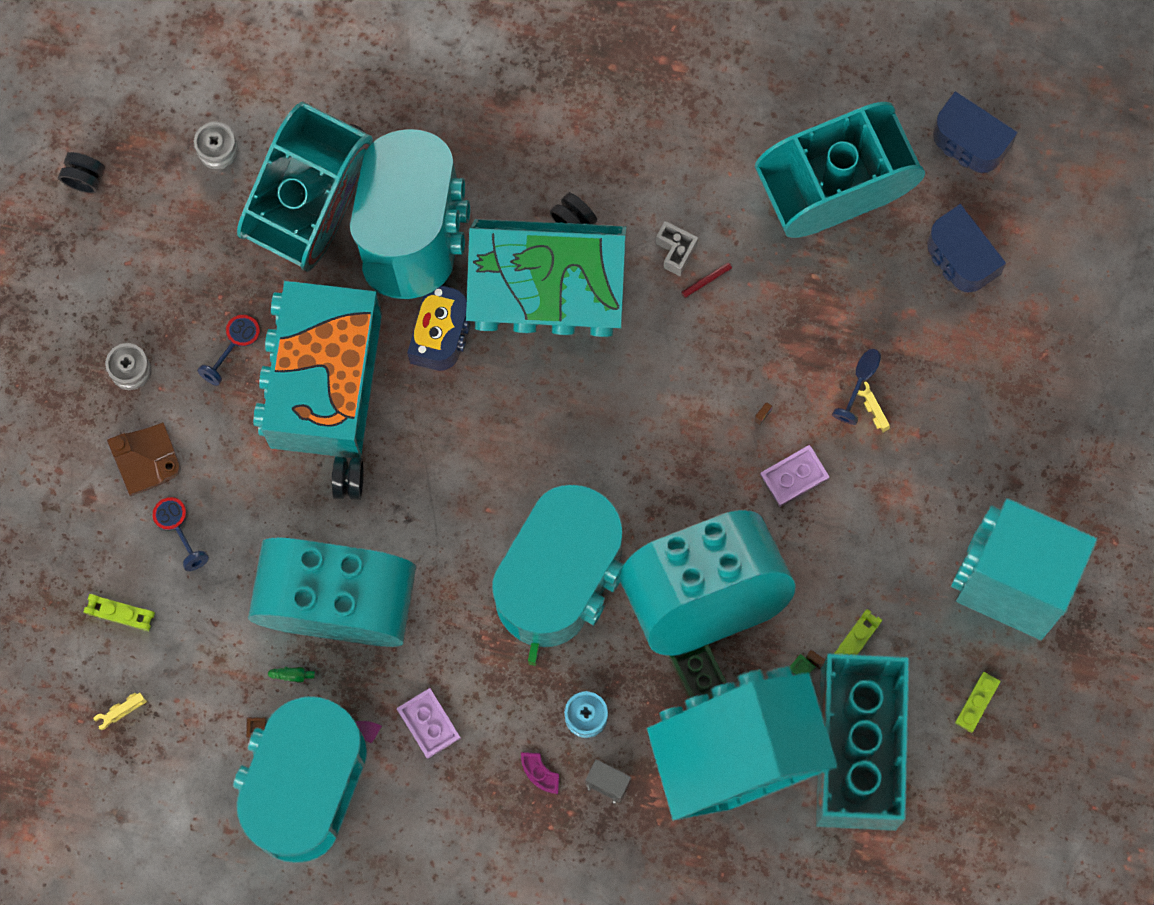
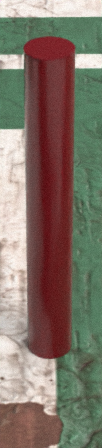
M727 262L683 290L681 294L684 298L688 297L732 269L731 264Z

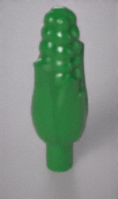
M285 667L270 669L268 676L273 679L284 680V682L293 681L301 683L304 682V679H314L315 671H305L303 667Z

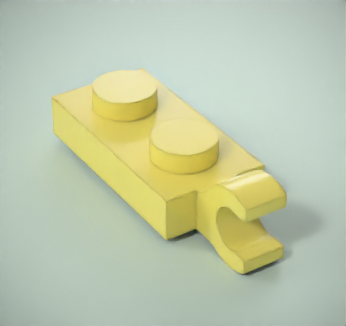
M864 382L865 391L859 390L857 395L865 398L866 401L863 403L868 412L872 411L875 417L872 420L876 428H881L882 432L890 429V425L873 393L870 391L869 384Z
M133 693L126 698V702L121 705L118 703L112 706L107 715L98 714L93 719L95 721L103 719L104 723L99 726V729L104 730L112 722L115 723L145 704L147 701L141 693Z

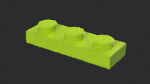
M983 672L955 724L972 733L1001 681Z

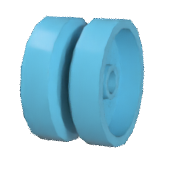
M587 691L577 693L569 699L565 707L566 725L578 737H595L603 731L607 724V706L603 699L595 693ZM589 713V718H584L583 714Z

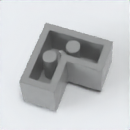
M664 221L656 236V244L669 250L664 260V269L681 276L698 245V237Z

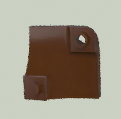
M163 422L142 430L122 433L107 439L130 497L166 483L175 478L180 472L177 455ZM172 464V469H167V465Z

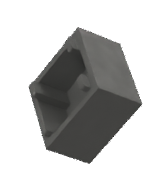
M597 759L585 779L588 791L592 788L613 799L614 804L616 802L621 803L631 784L630 776Z

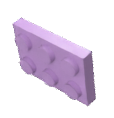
M810 445L760 473L779 507L829 479L828 473Z
M430 688L396 708L427 759L461 739Z

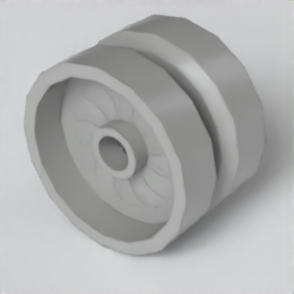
M207 123L201 126L195 134V150L201 162L208 168L223 169L231 165L236 159L238 153L237 142L231 129L224 123Z
M131 343L119 344L108 353L105 361L106 371L113 382L121 389L135 390L145 385L149 380L151 363L144 351L137 345Z

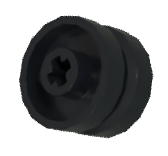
M68 152L63 162L66 167L61 168L58 180L72 189L85 193H96L100 185L98 178H102L106 168L104 164L87 155Z
M571 192L563 196L561 199L562 205L556 204L549 211L555 223L594 225L597 222V217L591 208Z
M335 457L332 470L333 499H344L348 487L349 498L351 500H361L364 480L363 458L353 457L350 460L348 469L346 457Z

